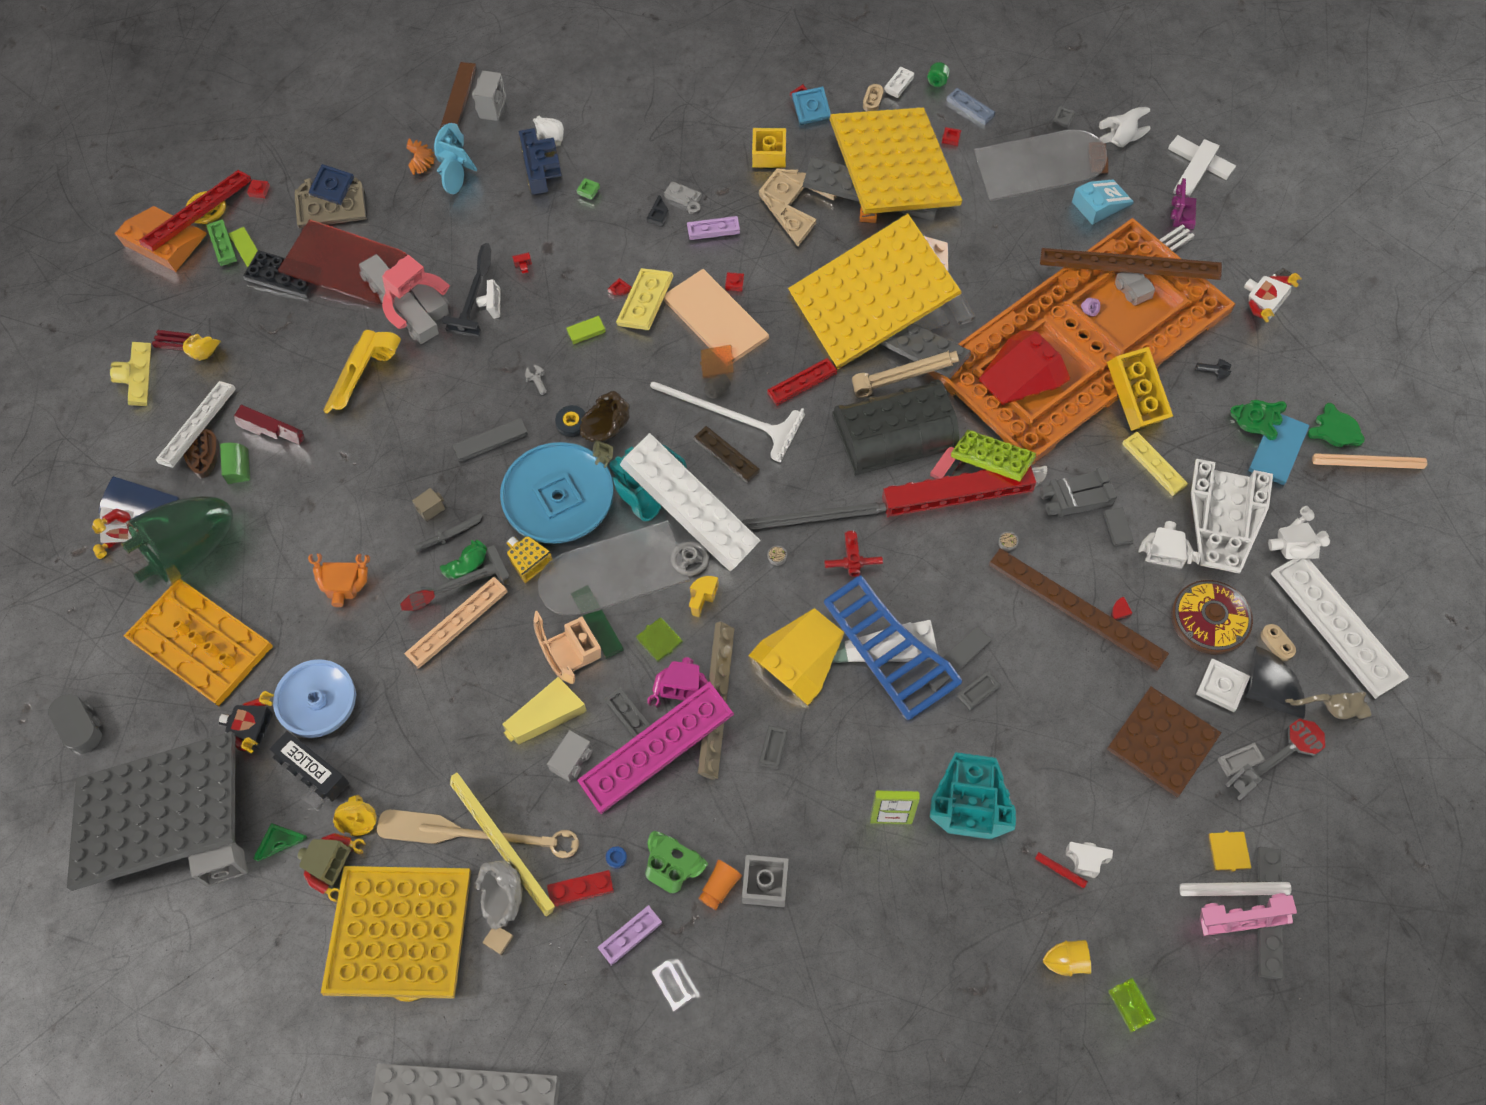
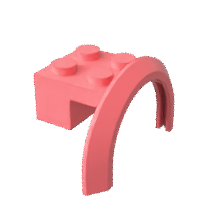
M407 255L405 258L400 259L394 267L385 271L382 276L385 288L383 298L384 314L398 329L405 328L407 322L393 308L396 296L400 299L417 284L430 286L444 295L450 285L434 274L425 273L424 267L410 255Z

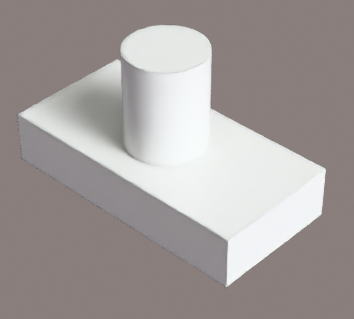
M494 279L487 280V295L477 297L476 303L479 308L486 306L487 311L495 319L500 317L501 289Z

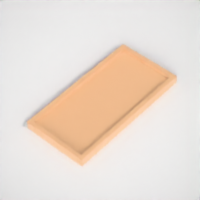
M704 269L668 291L664 296L663 300L727 367L769 339V334Z

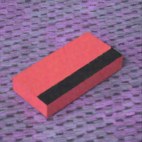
M949 447L931 471V477L941 479L944 476L952 477L962 461L951 457L953 447Z

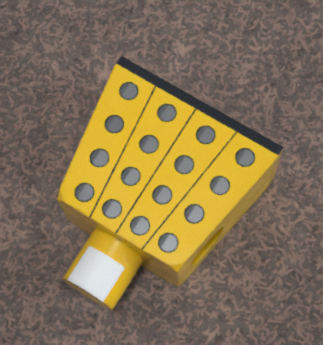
M514 536L507 542V545L511 548L507 552L509 560L524 583H527L553 562L550 551L530 537H525L519 541Z

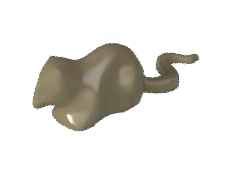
M1366 692L1335 695L1319 694L1301 700H1285L1286 703H1290L1293 706L1323 701L1327 710L1338 719H1349L1355 716L1358 719H1364L1371 716L1370 707L1364 701Z

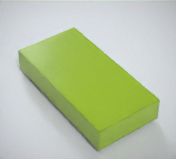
M599 316L566 328L573 344L606 333Z

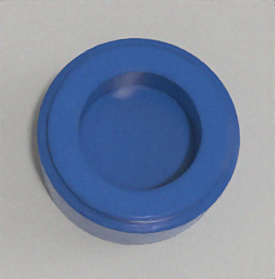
M619 846L610 848L606 853L607 864L613 869L622 868L627 862L625 850Z

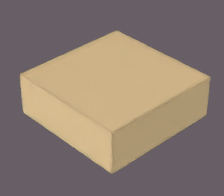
M502 928L497 930L491 929L482 943L502 955L512 940L513 935Z

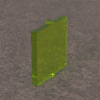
M661 617L650 626L647 625L646 629L636 636V639L657 662L668 653L671 654L672 650L683 642Z

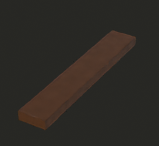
M460 62L440 129L448 123H455L459 128L476 72V63Z

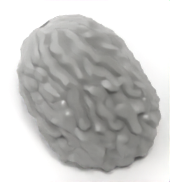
M507 861L483 863L475 882L476 889L482 890L480 901L482 916L487 919V923L492 929L497 930L507 926L508 921H514L519 911V905L522 902L523 887L521 886L520 874Z

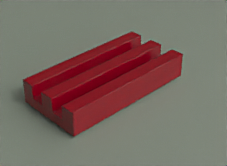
M157 330V336H154L155 341H152V346L154 348L184 351L183 344L177 343H184L192 335L191 333Z

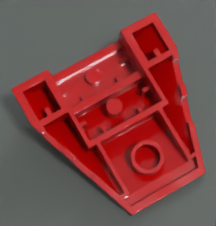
M1021 330L1009 338L979 377V381L1002 405L1024 399L1028 395H1038L1042 391L1049 389L1050 391L1056 390L1070 380L1062 356L1037 331Z

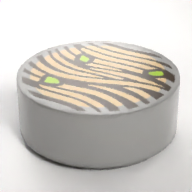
M1012 532L1002 533L998 540L999 547L1007 552L1015 550L1018 544V537Z
M781 546L771 547L768 551V561L775 566L785 563L787 559L786 550Z

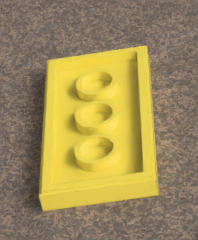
M641 268L618 316L617 326L649 330L673 279V273Z

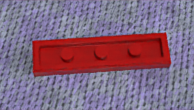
M826 358L767 390V394L778 406L836 375L837 369Z

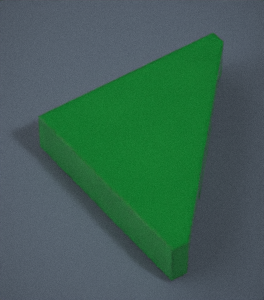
M271 823L253 859L255 861L265 859L305 841L307 836Z

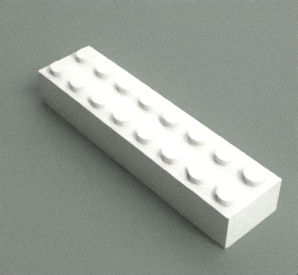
M650 433L620 463V466L729 571L733 570L761 541Z

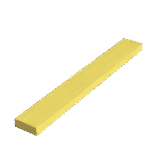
M458 773L452 775L450 780L451 787L503 859L520 874L522 885L546 917L553 913L554 904Z

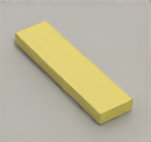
M1138 432L1123 441L1124 447L1172 496L1188 486V483Z

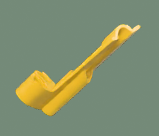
M372 330L363 331L323 411L328 414L332 409L339 410L344 408L371 357L379 361L391 359L397 350L401 338L391 332L375 333Z

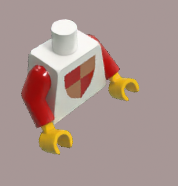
M1293 273L1290 276H1263L1259 283L1249 279L1244 288L1251 292L1249 294V307L1253 315L1264 319L1265 322H1269V319L1275 316V312L1290 295V285L1298 287L1299 284L1296 281L1302 280V278L1297 273Z
M101 507L100 518L95 519L92 525L96 534L100 533V541L103 543L102 545L96 544L93 547L96 557L98 559L104 558L107 555L105 549H110L118 542L133 541L134 532H146V521H134L133 511Z

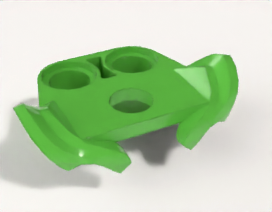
M651 832L647 843L650 856L645 875L648 880L669 893L680 891L684 880L688 877L694 878L700 875L707 867L708 862L695 850H689L678 843L677 839L661 832ZM672 851H681L683 857L679 859L674 858Z

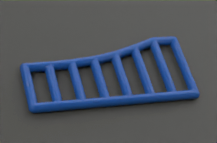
M857 576L824 600L827 609L907 720H911L962 684L961 677L950 662L923 644L900 624L874 593L863 576ZM860 585L866 595L839 612L834 602ZM871 601L878 610L851 628L845 618ZM884 616L891 625L865 644H862L856 635ZM896 631L905 638L904 641L875 661L868 652ZM911 645L922 652L887 677L879 668ZM927 658H931L939 664L900 693H897L891 685ZM946 670L952 681L909 710L903 700Z

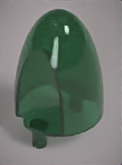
M200 496L163 504L126 521L127 529L132 538L121 543L122 547L128 554L138 548L148 564L133 573L135 579L140 584L149 577L158 575L160 579H163L170 586L183 578L211 555L223 541L231 527L233 511L231 506L223 499Z

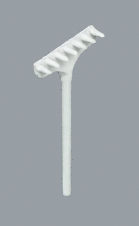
M651 382L650 384L652 389L767 432L772 437L774 443L771 450V458L780 463L805 416L804 409L801 408L800 411H792L784 422L771 425L660 383Z

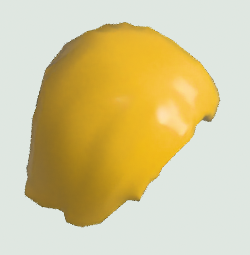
M195 334L183 343V350L189 357L201 361L208 359L221 341L212 339L210 336L202 338L199 334Z

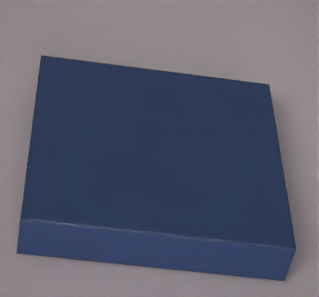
M322 164L308 193L311 196L341 205L354 179V175Z

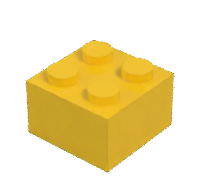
M753 128L752 167L786 168V128Z

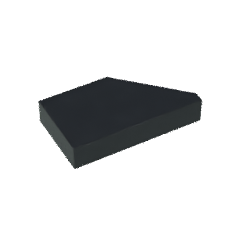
M658 195L647 216V222L663 227L669 215V210L665 206L662 197Z

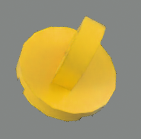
M354 795L349 797L348 802L337 807L333 823L335 828L343 834L346 832L350 833V836H361L371 832L376 824L377 815L375 809L363 802L360 795Z

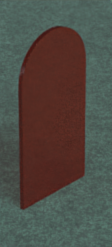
M309 219L278 271L369 303L383 304L379 294L371 290L369 282L361 278L359 264L377 254L387 267L391 269L400 259L405 258L407 254L399 249Z

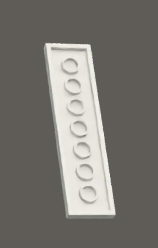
M1292 559L1273 570L1271 575L1375 699L1409 678L1406 672L1310 559Z

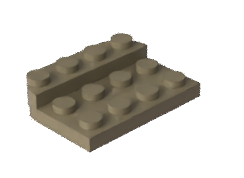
M355 177L341 205L309 195L308 192L313 183L310 178L305 179L304 183L297 190L295 189L296 217L299 229L367 219L364 199L365 190L361 181Z

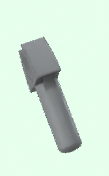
M534 364L536 375L530 373L527 367L525 372L526 381H534L540 394H546L547 390L541 380V376L545 375L544 370Z

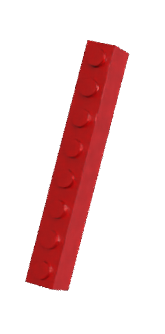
M1031 466L1021 481L983 469L975 473H962L952 477L944 476L941 479H927L918 483L909 482L901 486L891 485L883 488L882 499L883 503L886 504L887 517L1033 492L1036 480Z

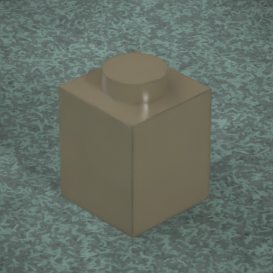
M431 488L412 500L416 510L426 522L445 510L442 503L444 502L443 497L439 492L435 493Z

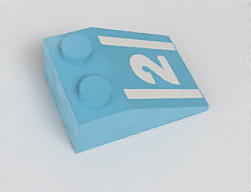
M1112 179L1091 181L1076 188L1072 203L1093 225L1132 205L1134 201Z

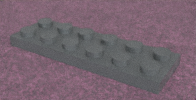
M914 323L880 343L913 361L948 352V350L949 353L957 351L958 362L953 363V366L935 370V372L949 379L971 356L970 350Z

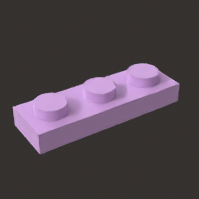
M737 216L687 222L689 240L740 234Z
M648 905L597 948L612 966L658 928L662 921Z

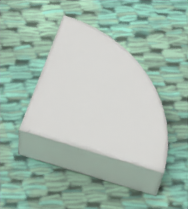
M1047 466L1032 468L1036 480L1035 487L1045 480Z

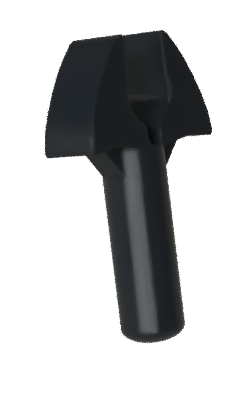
M1219 359L1216 365L1197 363L1196 370L1215 372L1217 379H1223L1231 374L1232 371L1229 370L1232 365L1223 359Z

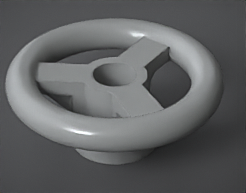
M684 542L673 550L671 563L679 574L695 576L706 569L709 563V554L706 548L697 542ZM695 548L702 552L703 557L697 556V550ZM682 550L683 563L679 566L677 555ZM702 563L695 570H685L689 564Z

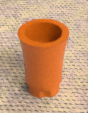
M717 860L714 870L698 899L716 910L743 875L725 862Z

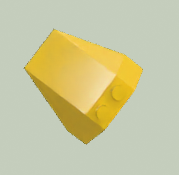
M814 608L761 640L748 656L763 669L765 668L788 687L794 695L809 706L823 688V683L845 633Z

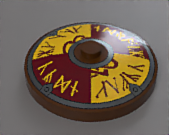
M1201 580L1187 585L1176 597L1171 610L1172 623L1179 637L1191 648L1211 655L1227 654L1238 649L1249 637L1253 626L1252 611L1244 596L1232 586L1215 580Z

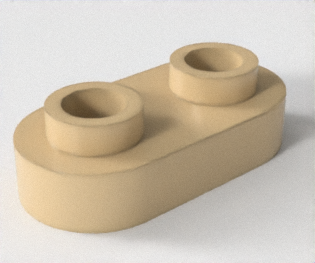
M872 84L868 87L863 100V109L866 112L879 109L884 91L881 85Z
M1269 624L1261 631L1263 642L1282 661H1288L1295 655V645L1279 626Z

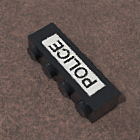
M288 731L270 748L274 754L272 758L281 766L285 763L288 766L286 769L293 776L300 775L302 777L300 781L308 788L311 786L316 788L314 792L323 800L327 797L333 802L349 784L348 780L340 772Z

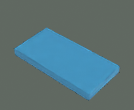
M1281 414L1283 418L1282 424L1273 425L1278 432L1277 438L1269 440L1263 435L1248 471L1253 472L1256 470L1273 474L1272 481L1284 486L1310 425Z

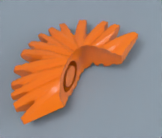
M409 138L406 148L415 155L408 166L413 175H415V172L418 174L424 173V171H427V168H431L429 164H434V152H432V149H427V144L421 146L422 141L418 143V140H415L413 144L411 138Z

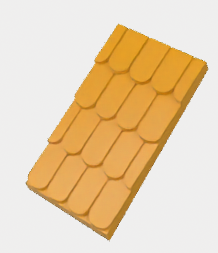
M180 578L165 591L124 635L127 640L218 707L273 647L269 641Z

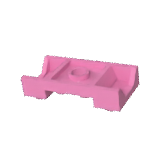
M1279 893L1269 898L1266 908L1264 905L1252 907V910L1248 911L1233 909L1226 914L1224 905L1218 906L1217 903L1206 904L1205 908H1201L1199 920L1203 936L1293 924L1292 914H1297L1292 895L1286 896L1285 893Z

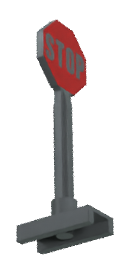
M493 545L487 548L491 563L485 565L484 568L441 584L433 589L430 587H418L408 591L399 600L401 610L415 611L427 606L436 595L487 575L489 577L496 574L501 584L506 587L511 585L508 579L509 574Z
M1298 719L1288 727L1289 745L1254 770L1249 764L1245 765L1225 785L1227 787L1233 785L1238 790L1240 795L1237 798L1240 801L1263 781L1260 778L1262 774L1294 751L1315 756L1325 748V733L1315 722Z

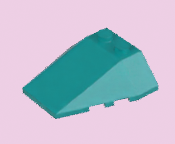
M955 752L945 775L931 798L930 818L947 833L992 839L1015 830L1016 809L1010 800L1009 790L1005 787L1004 777L997 758Z

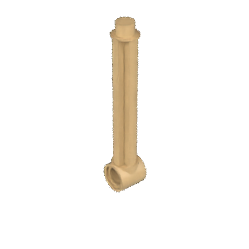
M948 350V352L870 376L867 373H858L852 377L855 396L865 398L873 393V389L951 365L953 366V363L959 361L957 351L949 353Z

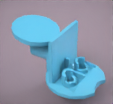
M455 123L444 125L439 130L434 143L435 156L441 162L437 172L442 176V186L449 194H456L461 189L464 181L463 167L474 171L478 170L463 149L464 134L461 133Z

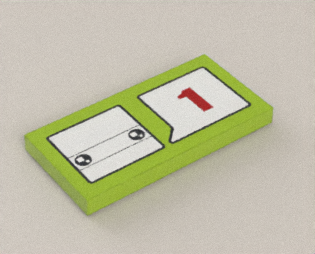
M875 791L870 823L912 824L920 800L919 792Z

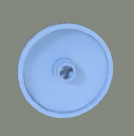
M320 659L306 661L289 670L278 683L273 698L274 712L283 727L294 735L305 738L321 737L337 730L349 718L355 706L356 689L352 678L340 665L332 661Z

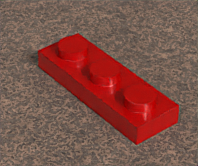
M609 870L547 885L549 899L555 907L614 893Z

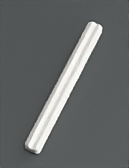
M1289 882L1181 883L1179 892L1181 896L1275 895L1279 893L1290 895L1291 884Z

